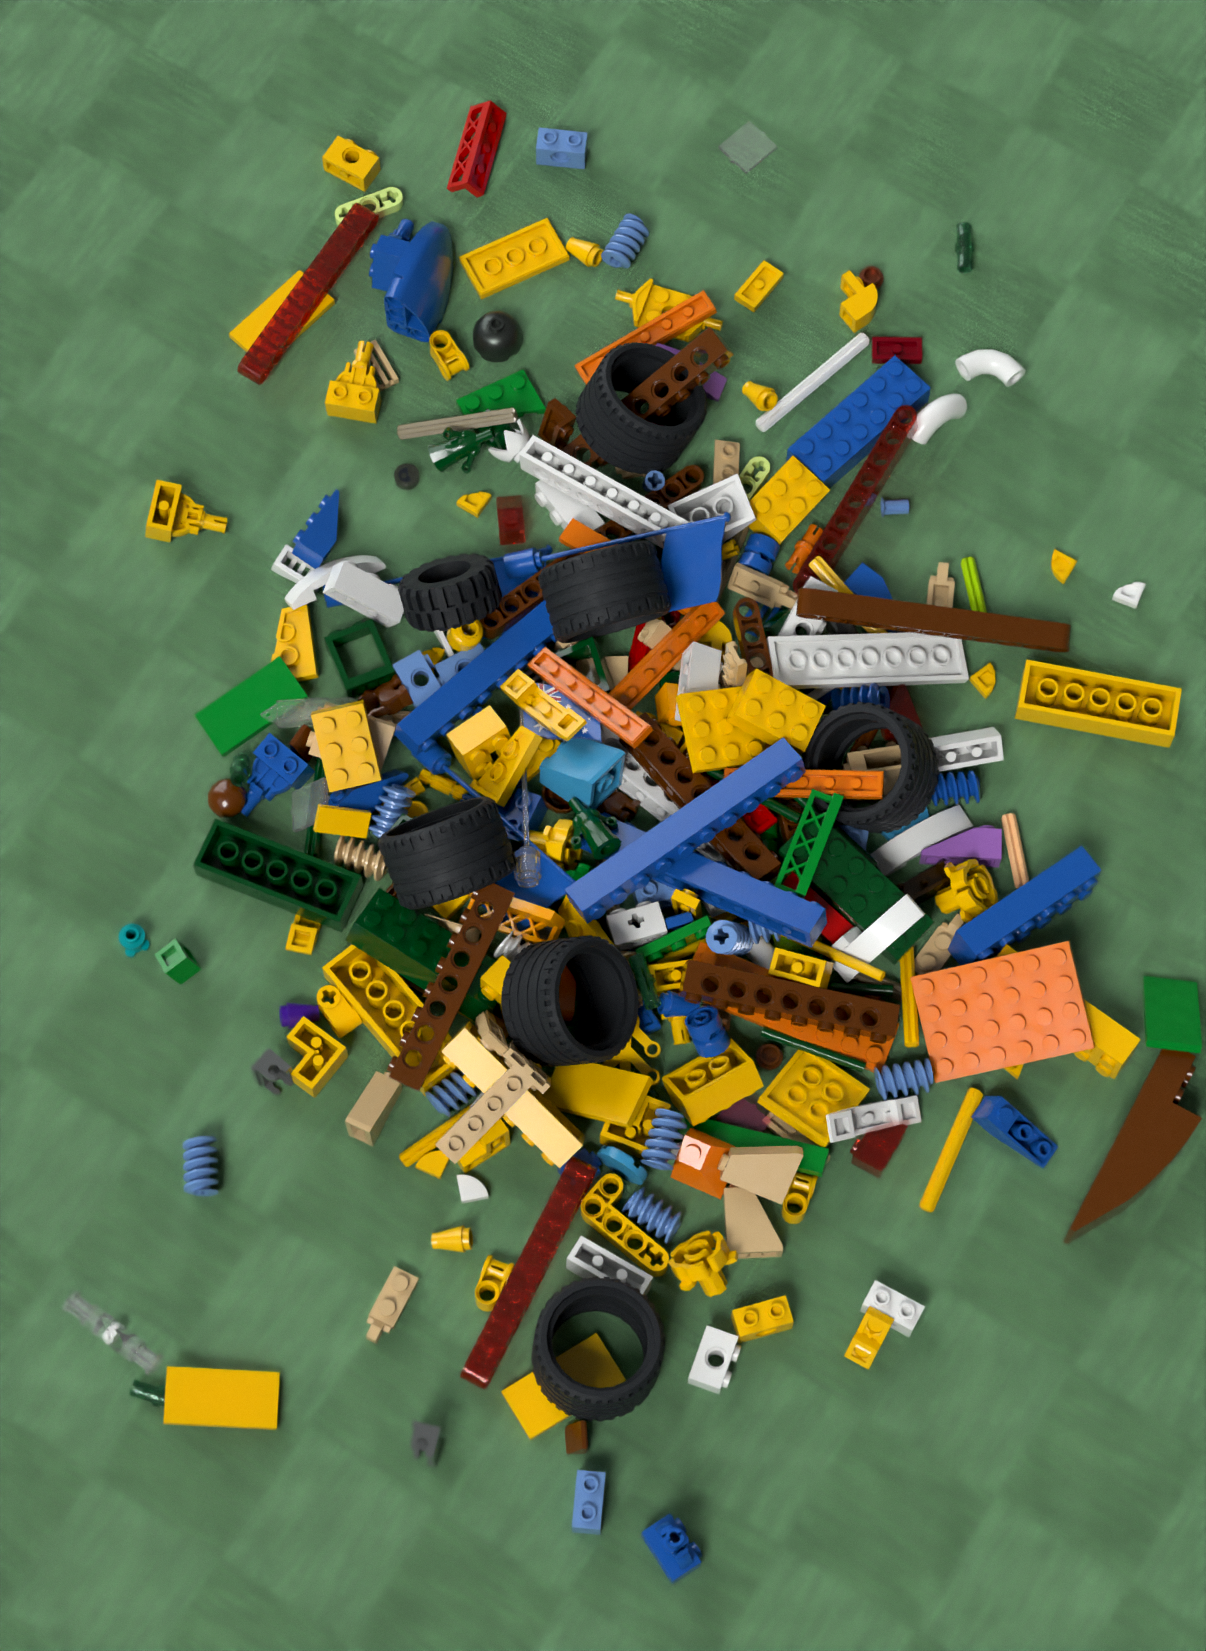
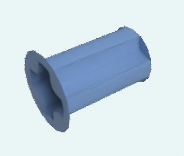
M650 471L646 475L642 486L647 492L659 490L664 486L665 478L659 471Z
M883 497L881 498L882 517L889 514L909 513L908 499L884 500Z

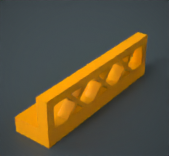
M514 897L507 910L509 920L501 923L498 931L509 935L514 930L513 937L521 934L522 940L534 944L546 941L540 939L538 931L547 926L552 927L547 941L556 940L566 921L553 910ZM472 898L467 906L468 909H471L475 901ZM484 904L486 905L487 913L481 915V917L488 918L494 911L490 905ZM528 919L531 927L522 932L518 931L516 923Z

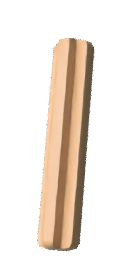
M1009 813L1002 815L1001 821L1014 885L1018 889L1029 882V876L1016 815Z

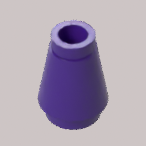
M286 1002V1005L279 1006L281 1027L294 1028L303 1016L312 1023L319 1021L318 1005Z

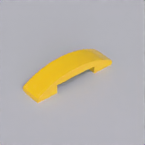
M519 669L500 686L501 690L529 716L547 730L566 741H569L587 723L585 719L569 707L566 709L538 688L535 681Z

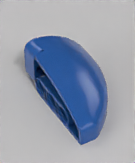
M434 221L423 226L407 246L394 269L395 276L401 278H394L384 297L387 326L398 334L421 342H429L430 336L435 332L438 323H442L448 304L453 275V248L450 230L446 226Z

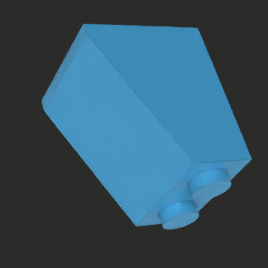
M587 739L563 741L558 746L556 752L551 757H546L540 764L539 782L567 802L571 798L577 797L584 808L596 809L622 784L625 752Z

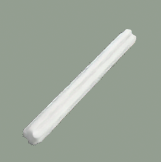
M863 332L859 333L780 399L772 410L766 411L756 420V427L761 432H766L867 347L870 341L869 337Z

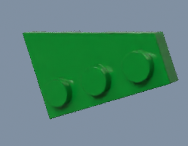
M523 369L456 400V405L462 415L485 412L486 409L492 411L513 407L516 409L517 417H524L523 414L529 413L545 414L546 410Z
M706 915L636 949L639 960L648 961L649 964L657 962L664 958V954L671 951L677 952L687 947L688 944L705 939L708 928L718 920Z

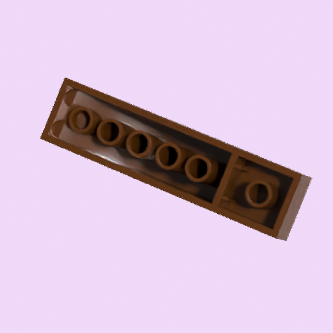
M1161 1049L1063 1240L1065 1244L1068 1245L1122 1213L1165 1173L1180 1154L1202 1120L1201 1117L1177 1105L1196 1069V1066L1192 1065L1196 1057L1189 1052Z

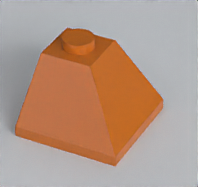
M691 1127L683 1138L670 1178L721 1199L727 1182L720 1180L721 1170H718L717 1167L723 1154L728 1155L730 1148L735 1146Z

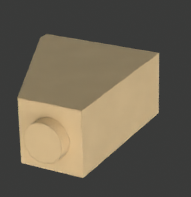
M375 1072L345 1120L349 1136L372 1147L402 1092L401 1084L390 1079L389 1072H384V1074Z
M800 1146L731 1147L728 1155L723 1154L719 1161L717 1169L721 1170L720 1180L782 1205L804 1156L803 1148Z
M732 1184L729 1185V1188H724L725 1239L730 1251H737L738 1259L782 1257L783 1245L756 1194Z

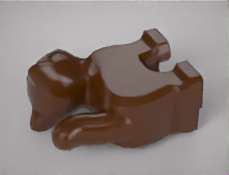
M396 674L392 676L390 681L378 686L376 690L366 689L358 698V701L364 700L367 715L375 718L397 714L404 707L413 704L407 689Z
M617 788L596 810L600 813H607L623 823L626 820L631 822L635 818L641 802L639 800H631L628 796L619 792Z

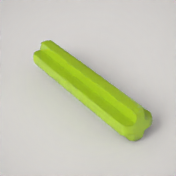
M965 557L961 560V568L971 610L987 613L975 558Z

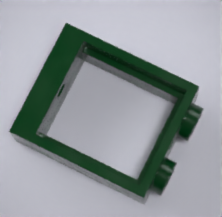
M372 619L357 621L352 627L344 630H334L324 637L326 649L348 700L362 695L366 689L376 690L378 686L390 681L392 676L395 675L391 661ZM371 635L383 666L348 679L336 647Z
M593 637L578 641L571 647L554 652L569 665L592 655L601 682L597 686L607 693L615 687L602 647Z

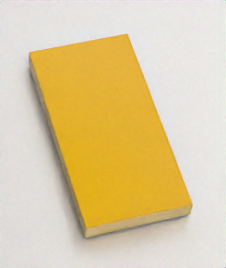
M545 218L459 256V261L482 300L569 261V254L548 218Z
M298 270L229 333V337L265 368L335 304V300L302 271Z
M596 1063L557 1066L551 1077V1086L543 1095L562 1112L631 1128L653 1080L647 1075Z
M597 1333L556 1357L557 1363L563 1371L573 1380L583 1385L605 1388L613 1387L626 1381ZM533 1372L501 1391L530 1441L570 1417L562 1410H558L554 1403H550L547 1400L548 1398L541 1392V1386L537 1385Z
M167 1366L163 1424L276 1430L280 1372Z

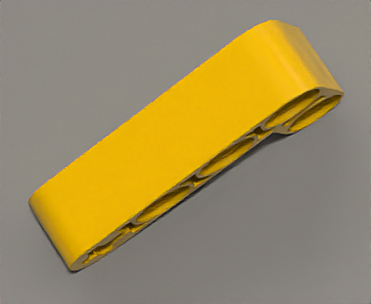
M609 1173L604 1175L583 1198L581 1202L582 1219L647 1274L653 1277L664 1275L668 1270V1253L614 1208L623 1196V1182L616 1174ZM611 1183L618 1187V1191L614 1194H608L603 1188ZM590 1204H596L601 1208L600 1212L594 1215L587 1213L585 1209ZM615 1221L620 1223L622 1228L617 1232H611L606 1226L610 1222ZM632 1239H638L643 1245L640 1249L633 1250L628 1246V1242ZM648 1248H650L649 1256L646 1254ZM651 1258L654 1260L661 1258V1266L659 1264L652 1266Z

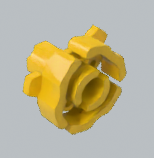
M559 819L553 828L546 826L544 832L528 831L526 837L564 871L575 870L578 863L574 861L581 860L583 849H572L570 840L574 835L573 820ZM524 842V850L527 852L531 848Z
M969 859L956 866L952 862L947 863L944 871L951 880V886L938 891L935 896L936 905L942 913L948 914L960 909L961 920L965 923H968L998 902L997 891L994 888L990 873L984 865L978 866L979 863L976 859Z
M710 1231L695 1234L687 1241L680 1243L670 1253L672 1259L668 1263L675 1276L681 1281L679 1285L681 1290L690 1291L699 1281L705 1295L712 1297L720 1295L727 1289L726 1285L728 1282L721 1269L724 1265L737 1262L738 1253L737 1251H730L719 1231L713 1234Z

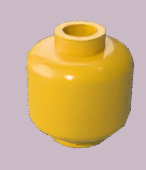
M478 620L469 625H462L459 628H450L447 631L449 645L458 652L474 649L483 637V627Z

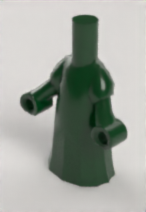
M447 427L443 431V437L446 440L428 445V452L432 462L440 472L467 457V461L463 463L461 469L464 473L468 474L473 467L472 464L475 457L481 451L482 443L494 438L495 432L492 428H489L477 434L468 429L455 431L451 427Z
M577 797L571 798L568 804L575 812L572 822L574 835L570 840L572 849L577 850L582 847L580 838L582 833L595 859L601 860L616 852L621 846L622 841L610 830L618 827L617 819L613 816L605 817L596 809L584 808Z

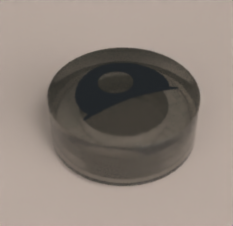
M401 464L394 472L395 484L403 490L415 488L420 481L418 469L412 464Z

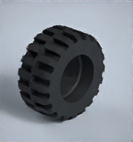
M467 553L457 556L450 555L446 558L435 559L430 563H424L420 567L412 569L409 574H405L398 586L407 622L419 631H445L450 628H459L465 624L469 625L478 619L485 618L487 614L493 613L495 608L499 607L502 599V592L494 563L485 555L476 553L471 555Z

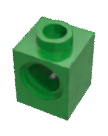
M176 938L154 954L165 974L179 985H182L202 970L192 951Z

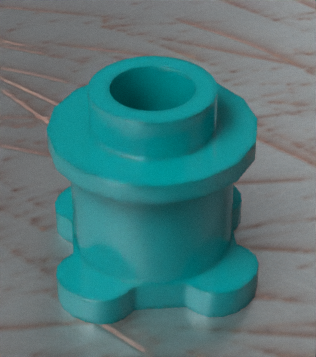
M131 923L121 928L118 938L120 944L126 949L125 954L127 957H135L136 953L142 950L147 951L150 948V943L148 940H145V932L141 926Z

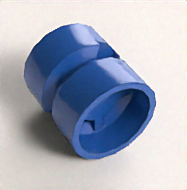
M751 534L745 545V552L741 555L738 563L769 576L772 563L775 562L779 553L780 545L766 535Z
M703 1006L687 1015L685 1025L689 1035L692 1037L695 1049L701 1057L717 1056L729 1047L730 1038L716 1008Z

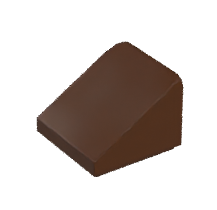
M304 724L292 738L289 745L291 751L307 763L313 755L309 754L311 747L306 746L311 729Z
M585 1420L565 1427L566 1453L568 1455L587 1454L588 1452Z

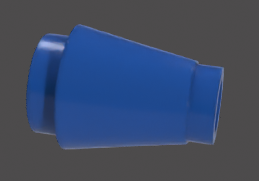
M672 991L662 992L657 1005L658 1013L664 1014V1017L687 1016L693 1010L700 1008V1004L686 1002L685 997H680L678 993Z

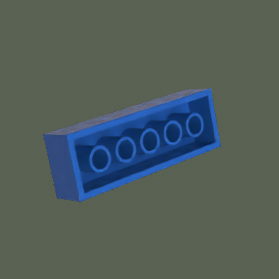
M893 356L787 449L786 462L794 456L830 489L928 402L931 387L899 358Z
M1080 846L956 930L948 951L959 965L991 959L995 955L998 956L1006 944L1010 946L1016 941L1019 944L1031 935L1033 929L1036 927L1039 929L1044 928L1052 921L1051 917L1055 914L1063 915L1072 908L1073 902L1078 899L1083 901L1093 893L1092 888L1099 882L1097 878L1102 870L1087 851Z

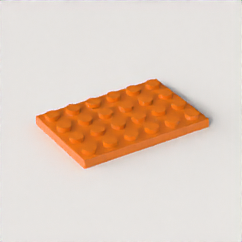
M1070 940L910 977L935 1083L1095 1048Z

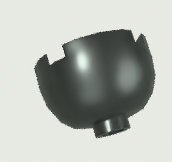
M491 311L476 321L473 329V347L484 360L494 363L505 362L509 360L508 357L519 352L522 345L521 328L517 320L510 314L502 311Z

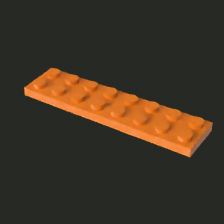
M701 941L692 959L698 962L800 983L768 974L769 969L735 955L715 953L706 943ZM703 981V987L706 991L715 992L716 988L712 981ZM730 986V993L733 997H742L739 987ZM764 992L756 993L757 1000L760 1003H768V996ZM789 997L783 998L784 1006L788 1009H794V1001ZM816 1003L809 1004V1009L813 1014H821L819 1005ZM731 1007L723 1010L762 1027L766 1026L797 1039L866 1062L864 1069L873 1073L874 1067H877L881 1074L882 1066L885 1065L894 1040L892 1038L890 1041H886L885 1044L874 1043L870 1041V1037L862 1035L859 1038L844 1036L843 1031L834 1029L833 1032H823L818 1030L815 1025L807 1024L806 1027L795 1026L791 1024V1020L781 1018L780 1021L765 1019L764 1014L755 1012L754 1015H744L738 1013V1009ZM836 1009L837 1018L846 1021V1012L843 1009ZM863 1014V1023L867 1026H873L872 1017Z

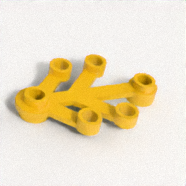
M638 1016L632 1036L645 1047L644 1051L648 1057L657 1058L661 1054V1046L657 1042L652 1041L639 1028L640 1018ZM632 1036L626 1047L617 1056L606 1060L602 1064L615 1068L620 1063V1069L631 1072L632 1063L643 1075L648 1076L650 1072H656L657 1079L653 1081L652 1085L658 1084L661 1080L660 1072L651 1068L631 1047ZM651 1045L658 1047L656 1054H649L648 1048Z

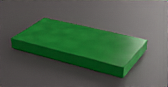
M279 656L194 714V716L224 758L307 701L309 697Z
M1143 976L1142 993L1146 1047L1201 1053L1202 1036L1197 982Z

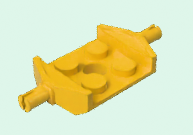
M650 278L633 294L618 289L615 300L630 303L629 307L632 308L634 326L641 327L692 296L654 285V279ZM709 317L674 338L690 342L696 338L702 329L705 330L706 326L721 331L724 321Z

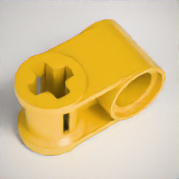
M437 330L431 334L429 339L430 354L446 381L451 380V376L462 370L468 371L470 369L466 357L459 350L448 332ZM440 343L446 345L443 348L436 347V345Z
M325 985L318 990V1008L340 1039L363 1023L355 1009L346 1001L335 986ZM328 996V998L330 999L333 998L334 1003L330 1004V1002L328 1001L325 1002L324 997Z
M796 1172L781 1209L782 1218L787 1223L798 1224L803 1221L809 1201L812 1199L818 1176ZM797 1204L800 1206L801 1211L799 1213H792L788 1210L787 1206Z
M488 1254L475 1288V1301L479 1309L489 1312L498 1307L504 1290L508 1286L513 1274L514 1263L506 1264L493 1259V1255ZM484 1291H491L495 1294V1297L490 1301H484L480 1298V1295Z

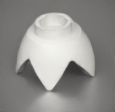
M520 418L517 420L521 431L514 429L515 432L504 431L506 450L494 447L488 449L497 459L511 463L513 460L517 464L520 463L519 453L530 440L529 433Z

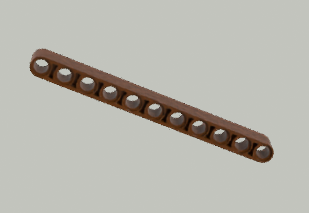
M688 465L666 480L661 489L652 490L644 497L669 510V504L701 490L704 472L699 466ZM694 478L697 482L689 483L686 479ZM675 492L678 496L669 497L666 493ZM610 520L596 530V532L604 537L614 534L618 539L638 535L613 520ZM577 553L557 558L543 569L581 554ZM543 569L502 597L499 607L495 608L493 613L487 614L485 618L480 620L485 638L494 639L500 636L544 601L543 590L540 588L538 580ZM529 591L536 592L538 596L535 598H530L526 595V593ZM507 606H515L518 610L516 612H508L505 608ZM488 620H493L497 623V625L494 627H489L485 624V622Z
M812 588L798 589L796 616L801 618L1058 653L1069 652L1071 625L1066 623Z
M744 597L736 603L732 613L741 656L747 662L746 677L756 669L750 662L752 657L761 658L763 667L757 669L773 677L772 664L759 606L754 599ZM742 606L749 607L752 611V616H742L739 608ZM748 631L754 632L758 637V641H747L745 633ZM764 742L765 749H767V748H769V747L771 746V745L767 744L766 742ZM773 797L775 800L801 814L804 811V808L794 798ZM777 813L785 844L795 834L798 824L789 821L786 817Z

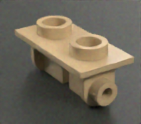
M715 440L713 484L735 474L739 475L740 443Z

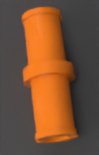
M810 524L803 538L796 542L795 550L785 564V567L790 570L793 564L796 563L792 573H800L808 557H812L814 554V547L824 534L823 530L819 527L818 531L813 535L817 525Z

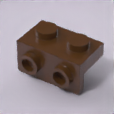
M556 398L552 399L547 404L538 436L548 444L562 450L568 445L569 438L574 432L573 426L576 416Z

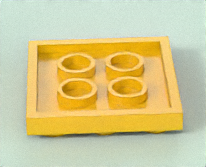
M742 686L683 693L676 696L693 773L741 767L766 750L764 741L726 722Z
M797 1050L762 1093L757 1103L820 1147L826 1148L830 1143L826 1115L859 1106L868 1095L870 1088L831 1061Z

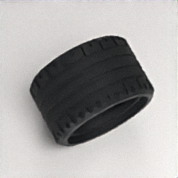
M633 342L619 345L605 355L578 398L575 414L577 416L578 428L583 438L598 456L619 469L636 474H648L650 471L655 470L665 471L678 460L705 420L708 403L703 385H697L690 391L691 394L687 399L677 402L671 407L669 414L663 417L667 426L657 425L638 417L622 403L615 392L631 393L673 358L675 354L647 343ZM688 369L681 372L680 381L687 379ZM668 386L661 389V398L668 394Z
M646 540L618 544L581 554L543 569L538 580L540 588L543 590L542 595L546 601L545 606L547 613L550 615L549 620L553 626L552 630L555 639L561 643L582 641L591 637L595 638L628 629L666 615L672 605L670 597L667 595L668 590L664 583L663 572L660 570L661 565L657 558L655 545Z
M869 702L850 703L846 706L838 707V710L831 711L828 716H824L821 719L822 721L817 724L805 752L802 753L805 770H840L842 759L851 744L863 734L875 729H889L896 738L901 752L899 777L887 796L876 804L865 808H853L846 799H843L835 821L857 829L866 830L868 833L882 834L883 832L889 833L902 829V826L911 824V821L916 820L919 817L918 815L925 811V807L927 804H930L931 797L934 795L935 787L938 784L939 760L936 757L937 752L932 740L928 738L929 735L920 725L886 707ZM814 798L813 805L822 813L827 811L830 803Z
M477 797L457 802L408 820L388 830L380 837L378 847L383 855L385 866L388 867V874L390 879L393 880L392 884L395 892H397L401 906L413 910L448 902L485 888L514 871L517 859L512 850L511 842L507 838L506 829L502 825L503 821L501 815L498 814L499 810L495 800L489 797Z
M588 935L536 942L523 948L515 956L514 960L511 961L506 971L501 994L504 1023L514 1045L521 1054H524L533 1063L540 1064L541 1066L557 1067L604 1062L617 1056L630 1041L638 1017L637 985L626 958L607 940L601 939L598 936ZM565 966L568 967L574 976L581 998V1018L575 1037L572 1036L566 1027L559 1004V986Z
M586 1277L582 1278L579 1282L576 1280L569 1285H565L561 1288L560 1292L553 1294L547 1301L536 1324L531 1362L537 1385L541 1386L543 1395L548 1398L547 1400L550 1403H554L558 1410H562L569 1416H576V1419L603 1422V1420H614L617 1416L620 1418L632 1412L636 1405L640 1406L649 1396L650 1390L653 1389L657 1381L663 1361L666 1337L665 1333H663L664 1325L659 1312L655 1311L656 1307L649 1301L646 1295H642L638 1288L632 1287L627 1282H620L621 1280L616 1278ZM598 1311L621 1318L633 1329L639 1338L643 1351L642 1366L631 1378L613 1387H590L573 1380L557 1363L552 1347V1339L556 1331L573 1316L584 1312Z

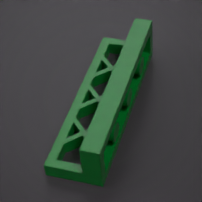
M814 789L811 790L774 885L776 888L786 892H794L800 898H805L844 796L836 793L830 796ZM814 798L830 803L825 813L818 816L815 815L811 807ZM810 812L812 818L806 820L808 813ZM824 818L820 826L818 820ZM814 822L818 835L806 841L802 828ZM800 836L803 843L796 845ZM814 842L812 850H810L808 844ZM805 847L809 858L806 862L796 865L792 854L794 850ZM789 862H791L793 867L786 870ZM805 867L801 876L799 869ZM795 871L799 879L796 890L781 885L784 875Z

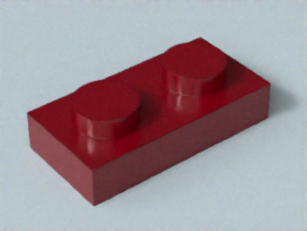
M872 337L871 363L885 364L893 356H896L904 364H922V337Z

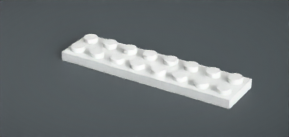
M910 632L770 636L766 638L773 678L794 689L861 687L864 684L870 686L871 683H877L879 686L965 683L969 680L961 639Z

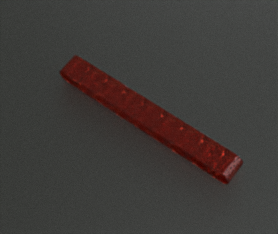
M355 203L240 361L237 369L240 375L258 385H261L267 379L378 223L379 214L359 203Z
M903 405L894 412L793 581V591L797 595L798 589L805 585L810 576L821 581L809 567V563L814 558L821 556L834 570L917 431V412L913 407ZM904 418H909L912 420L910 423L907 424L900 422ZM891 439L899 440V442L894 445L887 443ZM878 460L887 461L886 464L881 466L875 464ZM870 480L874 482L869 487L862 485L865 481ZM856 501L862 503L861 506L857 508H853L850 506L851 503ZM845 522L849 524L845 529L837 527L840 523ZM828 544L837 545L833 550L824 548Z
M575 1156L569 1159L461 1371L460 1378L483 1390L487 1389L595 1177L597 1167Z

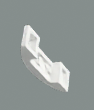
M358 555L340 558L308 573L294 585L284 599L293 610L316 600L313 590L326 585L332 567L344 560L356 563L359 569L367 573H376L385 569L386 566L376 556Z
M957 805L912 826L870 855L879 863L877 865L878 870L884 876H888L906 866L907 862L919 856L921 850L973 828V824L961 806Z
M906 894L842 952L869 964L922 918L925 913ZM835 960L831 961L834 963L833 968L847 983L859 973V971Z
M917 1095L864 1104L826 1115L830 1142L846 1140L857 1135L887 1128L902 1127L922 1122Z

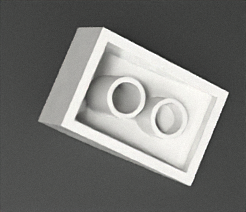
M738 474L668 505L672 513L688 522L724 515V512L730 513L731 520L726 522L723 543L757 520Z

